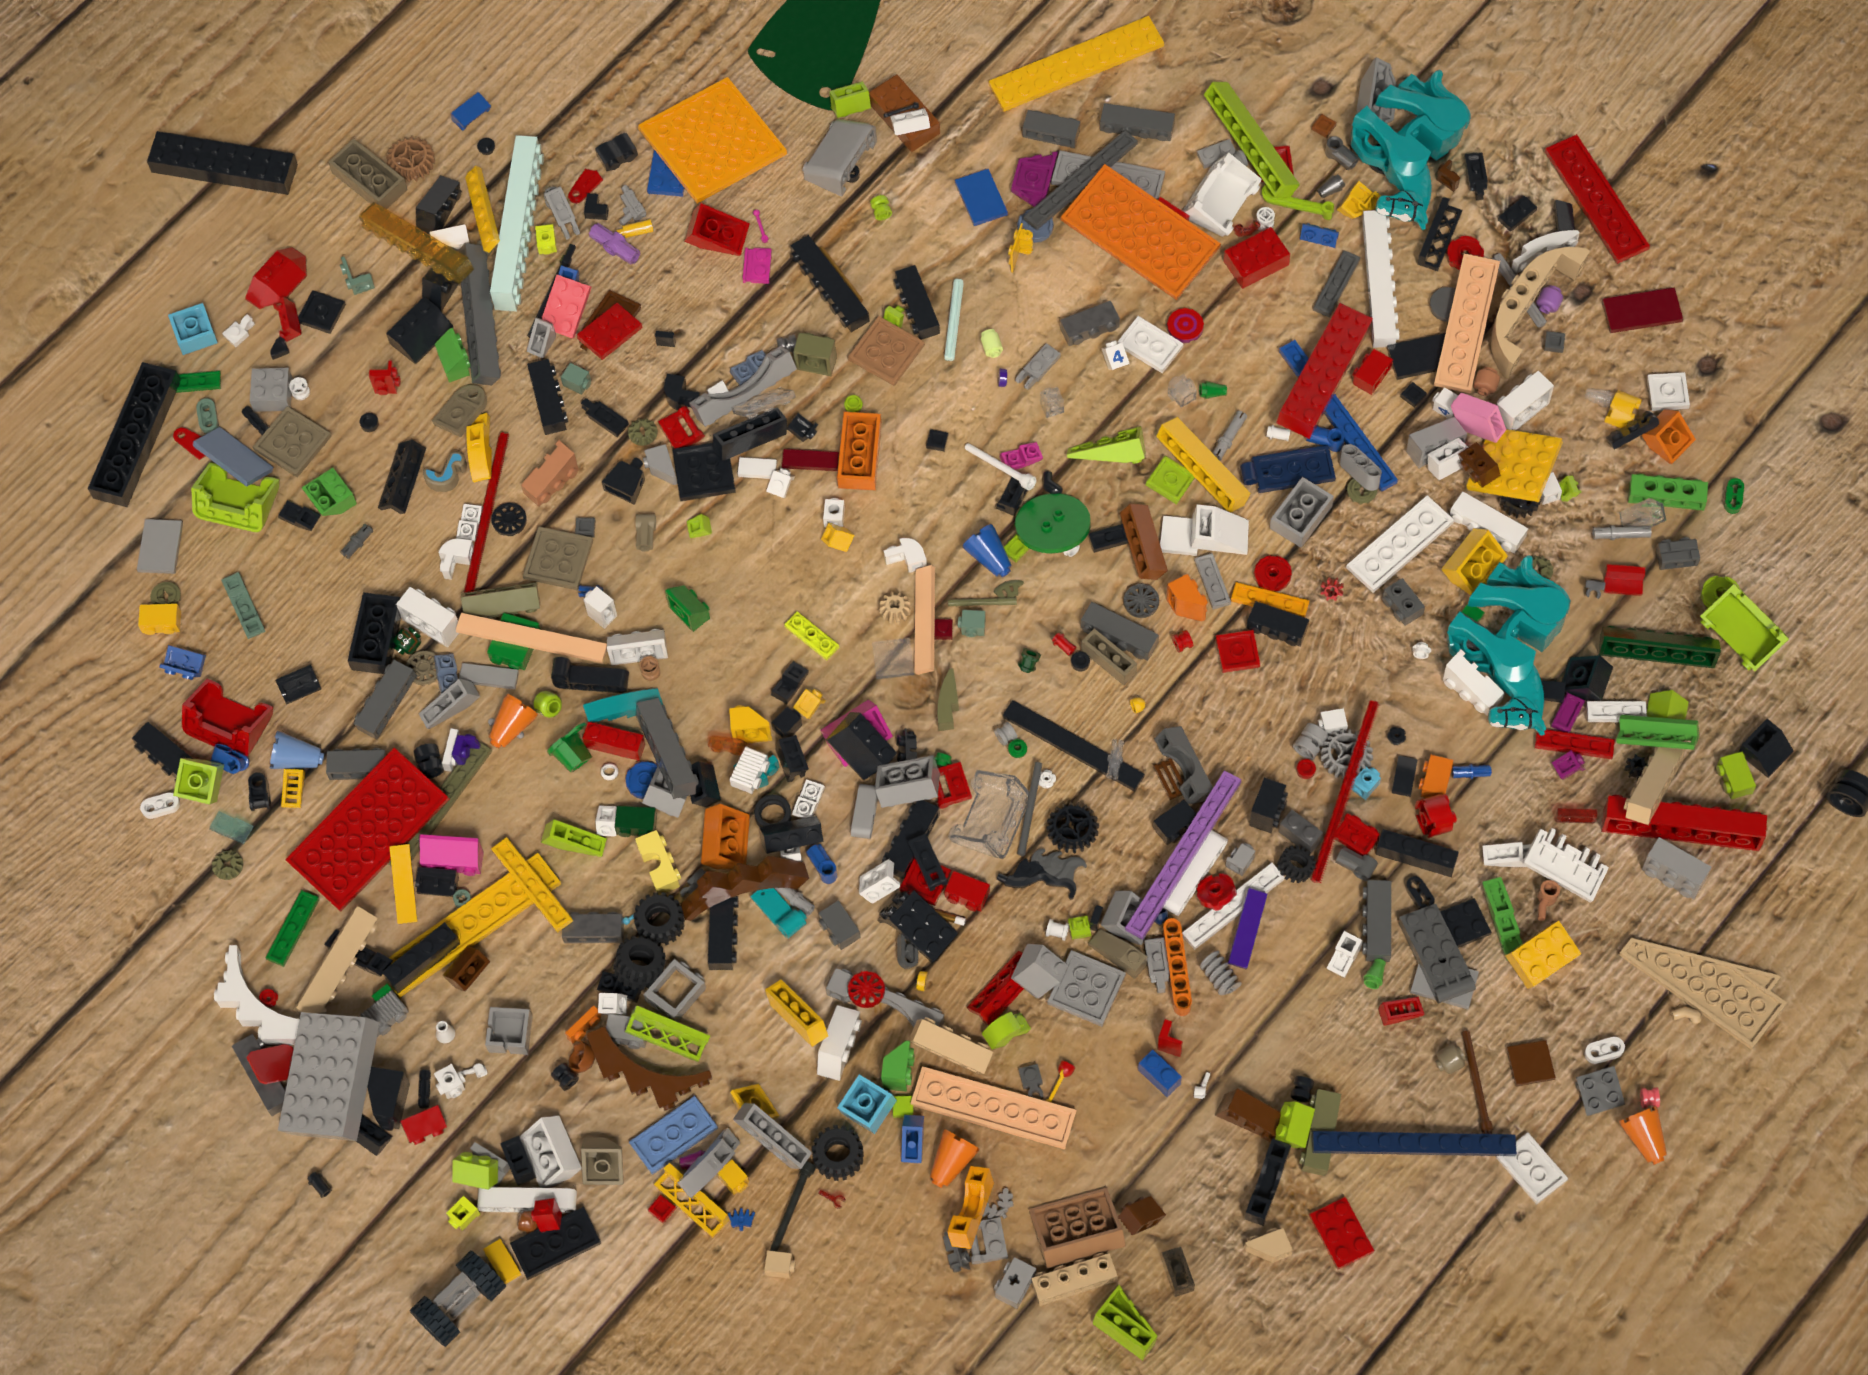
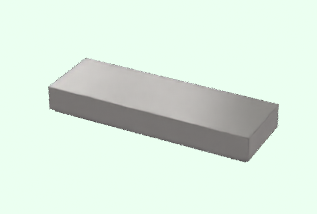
M1213 553L1194 558L1212 609L1231 605Z
M462 663L459 679L471 681L473 685L516 690L519 671L516 669Z

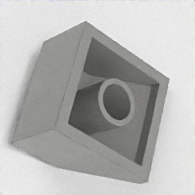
M658 766L642 803L650 808H656L667 815L678 818L687 796L673 799Z
M1115 891L1101 926L1117 937L1137 945H1142L1144 939L1136 937L1125 929L1141 904L1142 899L1132 891Z
M1027 944L1011 979L1035 998L1039 999L1060 983L1068 965L1044 945Z

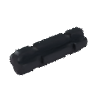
M250 406L242 409L244 417L263 435L269 427L253 412Z
M422 1069L419 1071L418 1106L419 1108L426 1109L430 1106L431 1072L430 1070Z

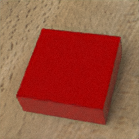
M662 1195L648 1208V1212L663 1224L676 1210V1206Z

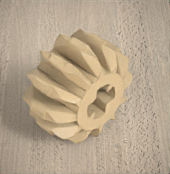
M893 592L890 593V597L884 595V601L879 603L881 607L879 609L884 621L889 619L890 624L896 621L899 625L900 619L906 621V615L911 614V603L908 602V597H902L900 592L897 596Z

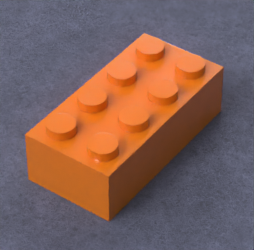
M844 412L837 474L838 488L876 490L882 428L881 414Z

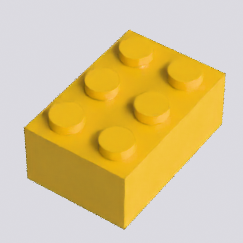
M1557 921L1505 955V957L1526 988L1529 989L1581 955V952L1560 921Z

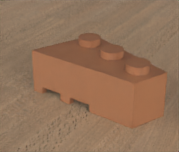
M560 440L555 444L558 447L551 455L546 454L544 457L546 461L539 469L536 467L521 484L523 494L538 507L543 503H547L556 491L561 490L564 484L569 479L574 478L579 471L574 452Z

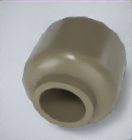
M1451 1044L1437 1052L1438 1060L1435 1062L1440 1071L1445 1070L1448 1074H1452L1465 1066L1464 1061L1467 1059L1459 1046L1456 1047Z

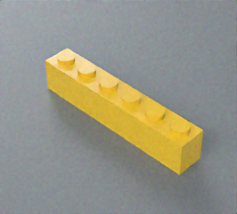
M1178 417L1161 425L1156 437L1226 511L1231 513L1245 506L1251 493Z

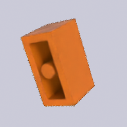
M1430 755L1429 761L1425 760L1423 772H1426L1425 779L1421 778L1418 788L1422 790L1421 797L1428 798L1438 794H1446L1454 760Z

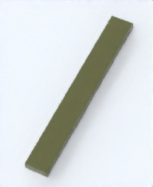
M479 742L481 745L480 749L470 748V755L466 759L465 765L457 764L440 787V790L450 800L407 843L410 845L411 861L420 850V834L431 835L492 753L491 748Z

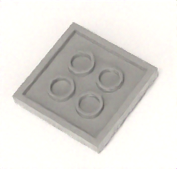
M1071 950L1066 960L1068 967L1060 983L1054 987L1047 1004L1103 1027L1124 981L1126 972Z

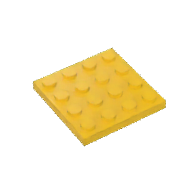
M1506 429L1496 443L1485 439L1482 448L1498 464L1501 476L1483 488L1469 478L1466 485L1467 490L1539 502L1563 444L1562 438Z

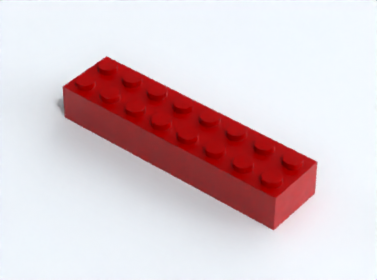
M1339 303L1280 410L1277 424L1308 439L1311 438L1364 341L1373 318Z
M1621 795L1608 796L1603 809L1601 832L1655 839L1660 837L1664 840L1760 851L1766 838L1767 815L1756 811L1747 813L1739 809L1723 810L1720 807L1706 808L1699 804L1690 806L1683 805L1680 802L1665 803L1661 801L1650 823L1647 825L1625 818L1627 810L1624 809L1627 798Z

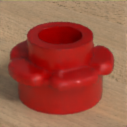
M265 989L260 993L259 1000L263 1005L271 1008L276 1005L278 994L272 989Z

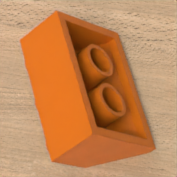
M723 804L705 809L701 864L714 869L730 870L738 863L746 864L749 814Z

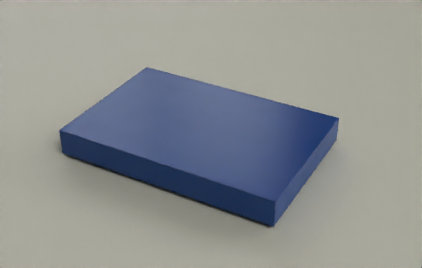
M989 169L955 180V185L974 226L1008 215V211Z

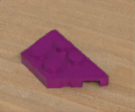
M1055 151L1052 152V155L1043 157L1040 154L1031 158L1019 159L1011 192L1033 207L1038 205L1048 195L1058 152Z

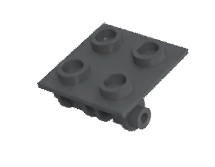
M1615 1066L1576 1077L1577 1082H1575L1577 1090H1580L1587 1116L1625 1105Z

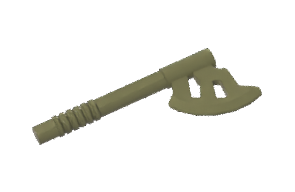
M1011 580L1002 583L994 590V594L998 598L948 600V606L1017 605L1016 596H1018V588L1024 584V581ZM1003 590L1007 593V598H1005Z

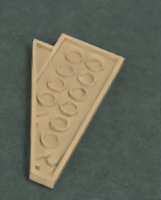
M1634 938L1629 940L1619 956L1689 1006L1698 1010L1703 1016L1751 1050L1787 1004L1786 1001L1771 992L1781 978L1776 974Z

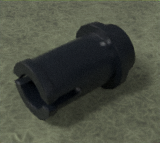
M316 1171L307 1178L308 1184L315 1188L321 1198L331 1193L332 1189L322 1179L321 1173L318 1174Z

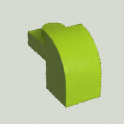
M1009 1012L992 1022L981 1034L993 1050L1006 1046L1015 1036L1028 1033L1031 1027L1021 1013L1013 1015L1012 1012Z

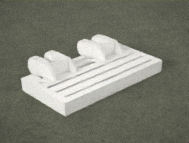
M1551 828L1549 832L1542 829L1538 830L1522 864L1549 880L1555 881L1558 885L1586 901L1592 902L1609 867L1601 863L1597 870L1595 869L1600 859V855L1597 853L1593 855L1589 865L1585 864L1584 862L1590 852V849L1587 847L1581 852L1567 844L1562 851L1561 848L1566 839L1564 834L1559 836L1555 846L1550 844L1555 835V829Z

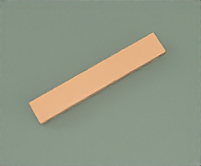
M932 565L916 569L914 673L917 675L934 671L935 567Z

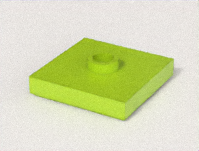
M1164 456L1145 485L1177 505L1195 477L1185 467Z

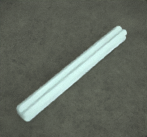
M954 279L944 355L946 361H953L955 358L964 284L962 279Z

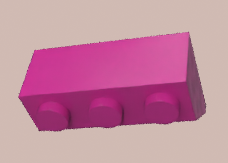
M870 700L863 702L820 730L826 740L850 712H858L869 721L886 741L893 737L877 705ZM827 742L844 767L848 766L847 762Z
M420 834L421 867L456 870L457 873H463L467 876L481 874L484 852L478 838Z

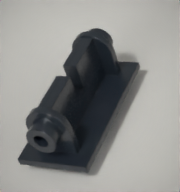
M905 728L896 739V745L899 747L897 762L917 758V752L910 751V749H917L916 735H914L913 731L907 732V728Z

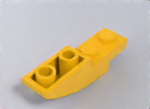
M488 413L480 414L471 426L466 427L468 460L474 483L491 479L492 449L489 446L490 416Z

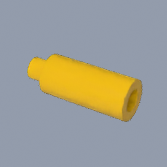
M651 219L623 225V229L616 230L625 238L651 233L653 232Z

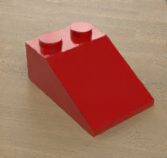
M700 203L693 210L684 242L700 249L740 256L750 223Z

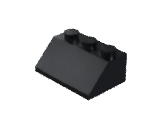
M423 297L386 335L391 346L414 364H417L435 346V343L450 328L454 327L436 305Z
M850 712L826 739L862 780L875 774L877 766L888 764L897 754L869 721L858 712Z

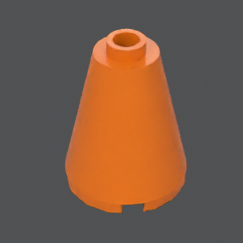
M507 694L503 699L489 734L491 739L489 743L498 749L500 747L505 748L536 719L538 714L529 706L522 704V701Z
M1657 1106L1652 1107V1112L1649 1108L1625 1118L1626 1123L1624 1120L1619 1121L1623 1130L1648 1163L1652 1161L1653 1165L1664 1161L1663 1156L1667 1155Z
M945 1129L942 1133L930 1177L933 1178L932 1183L940 1188L943 1185L948 1187L978 1153L979 1148Z

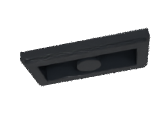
M1555 200L1556 232L1575 230L1572 204Z
M362 1115L356 1142L377 1156L389 1143L392 1136Z

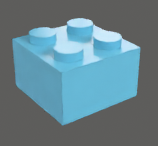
M203 303L168 315L183 355L218 343Z
M859 1074L837 1109L847 1118L875 1134L897 1100L891 1093Z

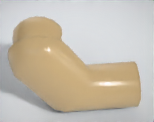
M1682 1007L1670 1012L1673 1020L1687 1017L1690 1018V1022L1693 1024L1701 1022V1013L1690 1007Z

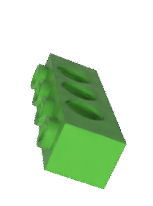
M1632 474L1629 482L1628 503L1704 511L1707 503L1708 482L1698 479L1684 480L1679 477L1665 478L1659 475L1654 477L1644 474Z

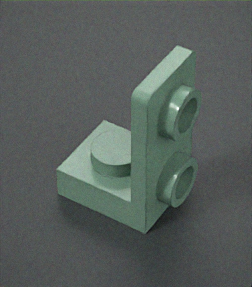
M341 257L343 264H340L343 275L347 274L348 276L345 279L348 290L352 289L354 295L375 288L370 273L352 279L345 257Z

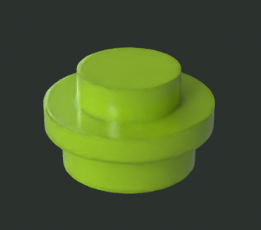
M851 395L846 398L844 407L848 412H859L863 407V402L860 397Z

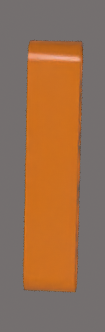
M1170 918L1164 923L1163 937L1169 967L1173 1009L1177 1015L1186 1016L1191 1011L1192 998L1182 928L1177 919ZM1174 927L1177 931L1171 933L1167 929ZM1178 946L1180 949L1178 951H1172L1170 947ZM1175 964H1179L1182 966V968L1180 970H1175L1172 966ZM1182 983L1185 987L1179 989L1175 984ZM1183 1001L1186 1002L1188 1005L1186 1007H1180L1178 1006V1003Z

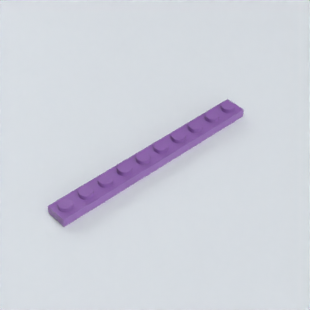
M1226 771L1222 773L1125 927L1127 932L1142 940L1144 939L1240 786V778Z

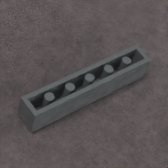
M659 698L636 703V718L673 799L695 794L698 778L696 774L692 773L691 762L686 760L684 747L680 746L678 734L673 731L672 721L666 716L665 706L661 705Z

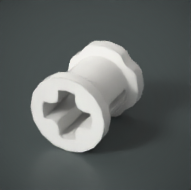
M1050 919L1046 936L1052 935L1065 941L1069 924L1056 923Z

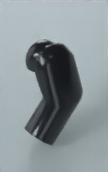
M1046 471L1043 473L1044 490L1050 494H1062V486L1052 481V472Z

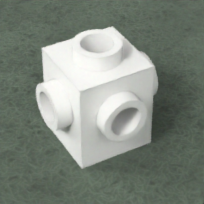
M452 1064L434 1073L438 1081L436 1087L440 1095L445 1094L447 1099L451 1097L456 1098L465 1090L463 1083L466 1081L460 1071L456 1073Z

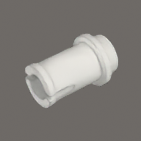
M1274 425L1268 426L1266 437H1270V440L1275 438L1288 441L1290 430L1277 428Z

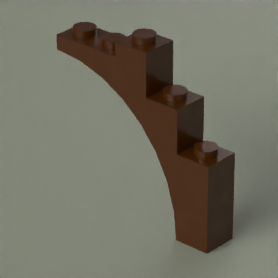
M767 856L757 866L738 863L727 874L707 871L697 880L698 887L680 904L685 920L692 921L713 905L740 894L770 888L799 889L809 879L805 862Z
M605 1026L586 1034L604 1080L614 1081L620 1078L619 1074L623 1073L631 1094H636L637 1096L647 1093V1089L651 1088L659 1110L664 1108V1111L676 1107L675 1103L678 1102L676 1094L679 1093L680 1096L692 1092L690 1088L695 1086L699 1088L705 1087L712 1080L710 1070L695 1075L672 1076L659 1074L641 1067L619 1050L612 1041Z

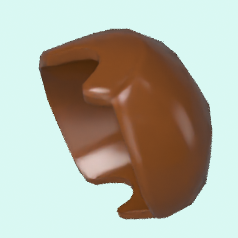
M580 1041L581 1044L574 1045V1051L568 1060L569 1067L577 1073L587 1071L593 1066L595 1061L591 1046L583 1041Z

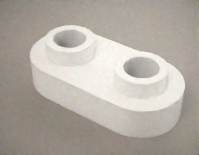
M165 793L145 799L141 803L140 810L146 818L153 819L176 812L180 807V801L178 797L173 796L174 793ZM173 802V805L169 807L168 804ZM150 808H155L154 811L149 812Z
M1610 1037L1592 1042L1586 1047L1585 1058L1592 1064L1619 1058L1625 1050V1044L1618 1037ZM1610 1047H1616L1617 1051H1612ZM1591 1052H1596L1598 1056H1592Z

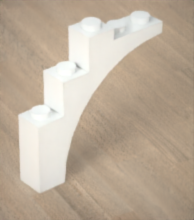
M229 945V952H226L225 962L228 964L227 971H224V982L226 983H218V989L214 991V1000L217 1001L220 1008H237L236 1019L239 1020L242 1026H262L258 1028V1037L264 1045H295L300 1019L278 1014L254 997L244 980L241 967V951L237 945Z

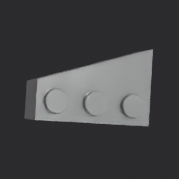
M1455 417L1446 419L1438 424L1409 434L1406 452L1420 469L1428 464V454L1457 438L1466 443L1467 433Z

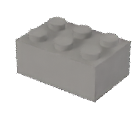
M1302 477L1272 516L1270 529L1302 548L1332 508L1334 496Z
M934 755L877 766L875 791L881 808L938 797L940 772Z
M1659 837L1649 852L1642 870L1645 871L1647 876L1662 881L1665 886L1680 891V894L1684 897L1695 899L1712 867Z

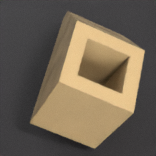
M1284 1228L1270 1229L1265 1235L1260 1237L1254 1235L1247 1239L1244 1246L1246 1252L1272 1263L1292 1256L1293 1252Z

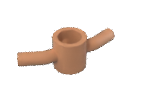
M1547 880L1542 883L1537 896L1540 902L1538 906L1539 921L1546 920V907L1554 905L1557 901L1560 886L1555 881ZM1544 891H1549L1553 895H1548Z

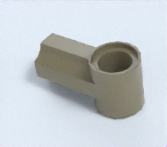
M636 514V548L638 550L647 552L653 549L654 531H656L655 514Z

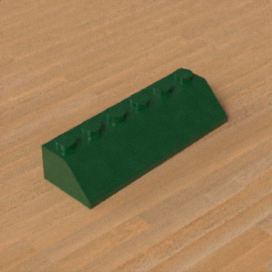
M1615 626L1602 627L1600 634V656L1715 669L1721 653L1719 640L1712 637L1681 636L1671 632L1663 634L1652 630L1619 629Z

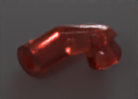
M1254 220L1245 228H1243L1242 224H1237L1234 227L1235 235L1238 237L1251 236L1261 225L1257 220Z

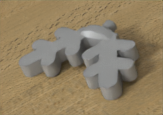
M1004 1188L1003 1194L1000 1193L998 1195L999 1199L1003 1200V1202L998 1201V1206L1002 1209L997 1211L995 1204L992 1205V1208H989V1203L987 1202L982 1217L989 1214L988 1219L1001 1216L1004 1219L1007 1218L1005 1213L1008 1212V1208L1014 1205L1013 1201H1009L1013 1199V1194H1009L1008 1189Z

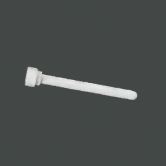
M969 443L965 445L967 451L1017 479L1021 487L1026 490H1031L1035 486L1036 477L1031 474H1021Z

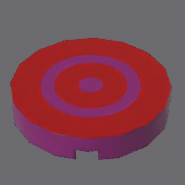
M1178 309L1168 318L1167 329L1170 336L1182 343L1195 341L1203 333V318L1193 309Z

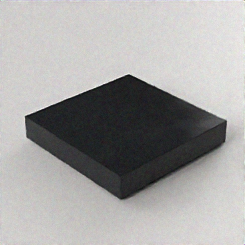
M312 290L298 316L299 324L331 334L346 303L343 300Z

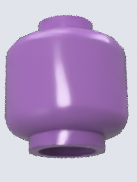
M1552 285L1542 288L1536 299L1539 310L1545 314L1558 311L1563 301L1562 291Z

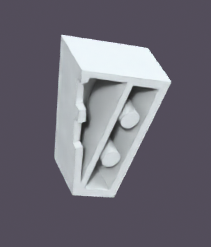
M1460 650L1446 665L1443 677L1444 684L1449 689H1454L1458 692L1463 700L1472 703L1478 712L1488 716L1489 710L1496 707L1502 701L1504 692L1487 675L1483 677L1476 670L1478 666L1474 662L1470 664L1463 657L1465 653Z

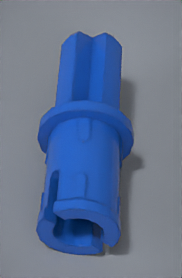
M1470 764L1469 766H1452L1453 778L1466 777L1473 779V777H1487L1492 774L1490 765L1473 766Z

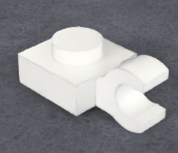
M247 314L243 317L240 324L235 321L222 334L234 347H237L249 336L247 331L255 323Z

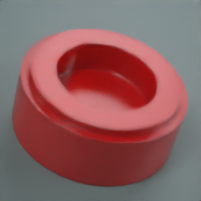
M1302 759L1297 764V775L1302 779L1312 778L1316 772L1315 763L1310 759Z

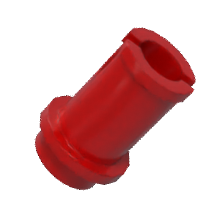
M1057 633L1052 639L1053 645L1058 646L1070 656L1077 647L1068 641L1064 634Z

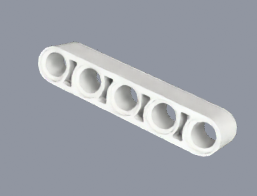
M1211 830L1164 905V909H1167L1176 916L1181 914L1197 890L1200 881L1205 878L1228 842L1227 838Z
M491 1187L489 1190L479 1188L477 1209L482 1212L532 1211L535 1201L555 1198L561 1213H572L576 1211L577 1190L570 1188Z

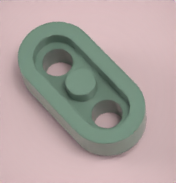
M205 398L200 400L196 405L198 422L201 431L208 434L219 426L216 406L211 399Z

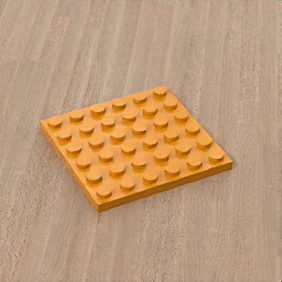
M728 77L638 125V130L697 204L787 155L786 148Z

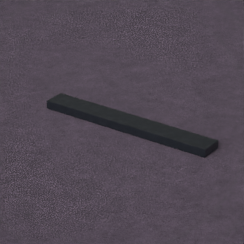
M1013 700L1003 714V718L1134 792L1145 777L1144 773Z

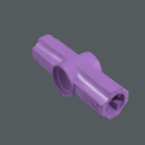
M599 223L591 227L589 237L601 244L607 253L612 256L617 255L630 265L638 261L640 251L627 243L620 233H613Z

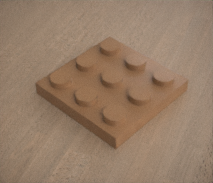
M878 316L850 353L848 360L895 386L925 346V342Z

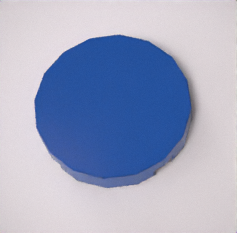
M647 761L639 762L629 769L625 779L627 789L631 795L644 799L657 769L656 764Z

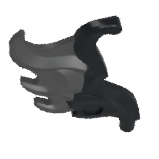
M1039 849L1033 854L1031 862H1028L1026 858L1023 859L1013 875L1006 876L999 873L996 879L1004 883L1005 886L1012 888H1025L1038 881H1043L1047 886L1068 888L1070 890L1069 899L1073 900L1077 890L1076 884L1073 881L1074 872L1080 866L1087 868V865L1080 857L1059 859L1058 857L1062 855L1060 851L1043 857L1041 854L1045 852V849Z

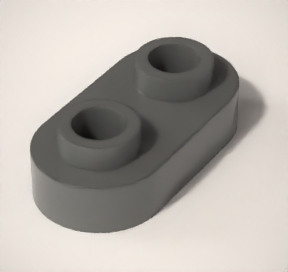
M900 933L897 938V960L902 968L911 969L918 963V950Z

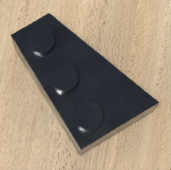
M440 175L416 207V235L431 240L430 232L443 229L457 200L461 197L460 182Z
M449 247L422 278V298H427L441 312L460 283L458 249Z

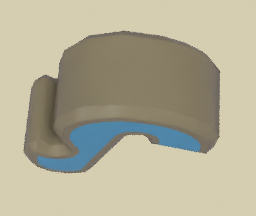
M459 451L450 453L441 474L423 469V476L427 486L437 492L453 490L459 481L457 472L461 471L464 473L467 469L465 457Z

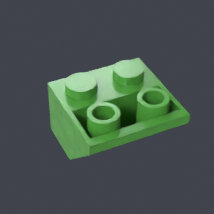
M450 328L435 343L449 383L470 375L468 370L470 363L466 350L463 348L459 333L455 334L453 328Z
M331 468L302 487V490L322 516L342 514L357 504L353 493L334 468Z
M905 1041L884 1057L881 1074L883 1089L907 1092L908 1085L912 1084V1067L910 1066H914L915 1054L914 1048H911L910 1041Z

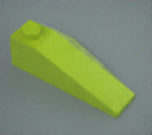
M1142 427L1117 432L1118 436L1113 438L1108 436L1101 437L1094 444L1093 442H1086L1068 448L1067 458L1139 463L1142 459H1145L1146 454Z

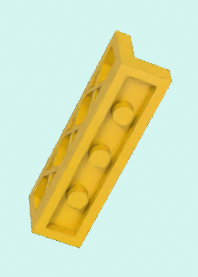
M668 1163L664 1167L665 1173L654 1183V1186L708 1235L714 1238L730 1221L728 1215L702 1191L697 1192L692 1197L696 1202H692L690 1197L689 1202H679L677 1200V1193L685 1191L677 1189V1185L679 1186L677 1182L682 1178L683 1174ZM669 1177L674 1181V1189H665L661 1184ZM701 1205L703 1207V1215L695 1216L692 1213V1206ZM715 1218L719 1224L711 1231L706 1226V1219Z

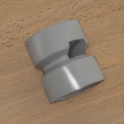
M1308 723L1301 733L1302 736H1299L1293 744V748L1302 757L1313 760L1320 751L1319 747H1322L1324 741L1327 740L1328 734L1321 727Z

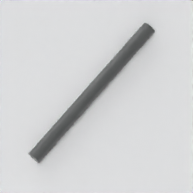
M1035 762L1017 853L1019 856H1025L1042 769V763Z

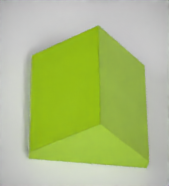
M1673 690L1650 693L1647 717L1685 720L1689 702Z

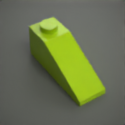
M553 819L545 825L541 843L561 850L602 857L607 838Z

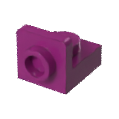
M1572 750L1552 762L1562 780L1579 770H1586L1583 765L1585 761L1581 754H1576Z

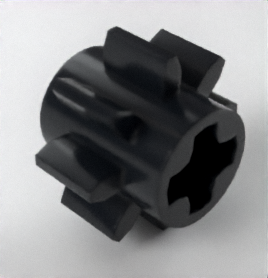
M1635 754L1633 759L1627 758L1626 763L1628 765L1625 766L1624 771H1628L1629 778L1634 777L1638 780L1639 776L1642 775L1644 767L1648 766V763H1645V757H1637Z

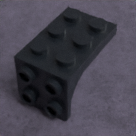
M914 890L897 892L891 899L893 902L880 911V917L877 921L892 926L931 963L934 962L956 937L958 932Z

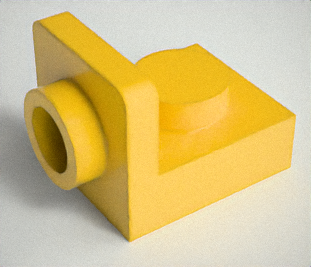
M805 689L793 708L807 719H810L821 703L824 704L826 700L822 698L823 694L817 689Z

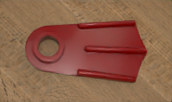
M584 169L568 194L570 202L575 204L582 202L587 197V193H591L603 181L597 170Z
M178 428L174 431L173 438L179 445L198 460L205 457L203 453L193 446V442L202 436L186 428ZM181 434L185 435L184 438H179Z

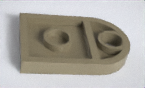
M464 386L453 394L432 422L435 426L462 437L466 432V427L471 426L485 409L487 396L479 386Z

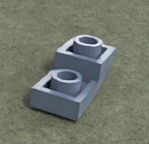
M761 350L748 356L745 362L730 369L731 375L739 385H742L754 375L766 354Z
M453 654L434 656L441 694L458 680L456 674L457 666Z

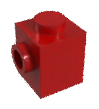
M555 1198L535 1201L531 1216L540 1232L559 1230L562 1213Z

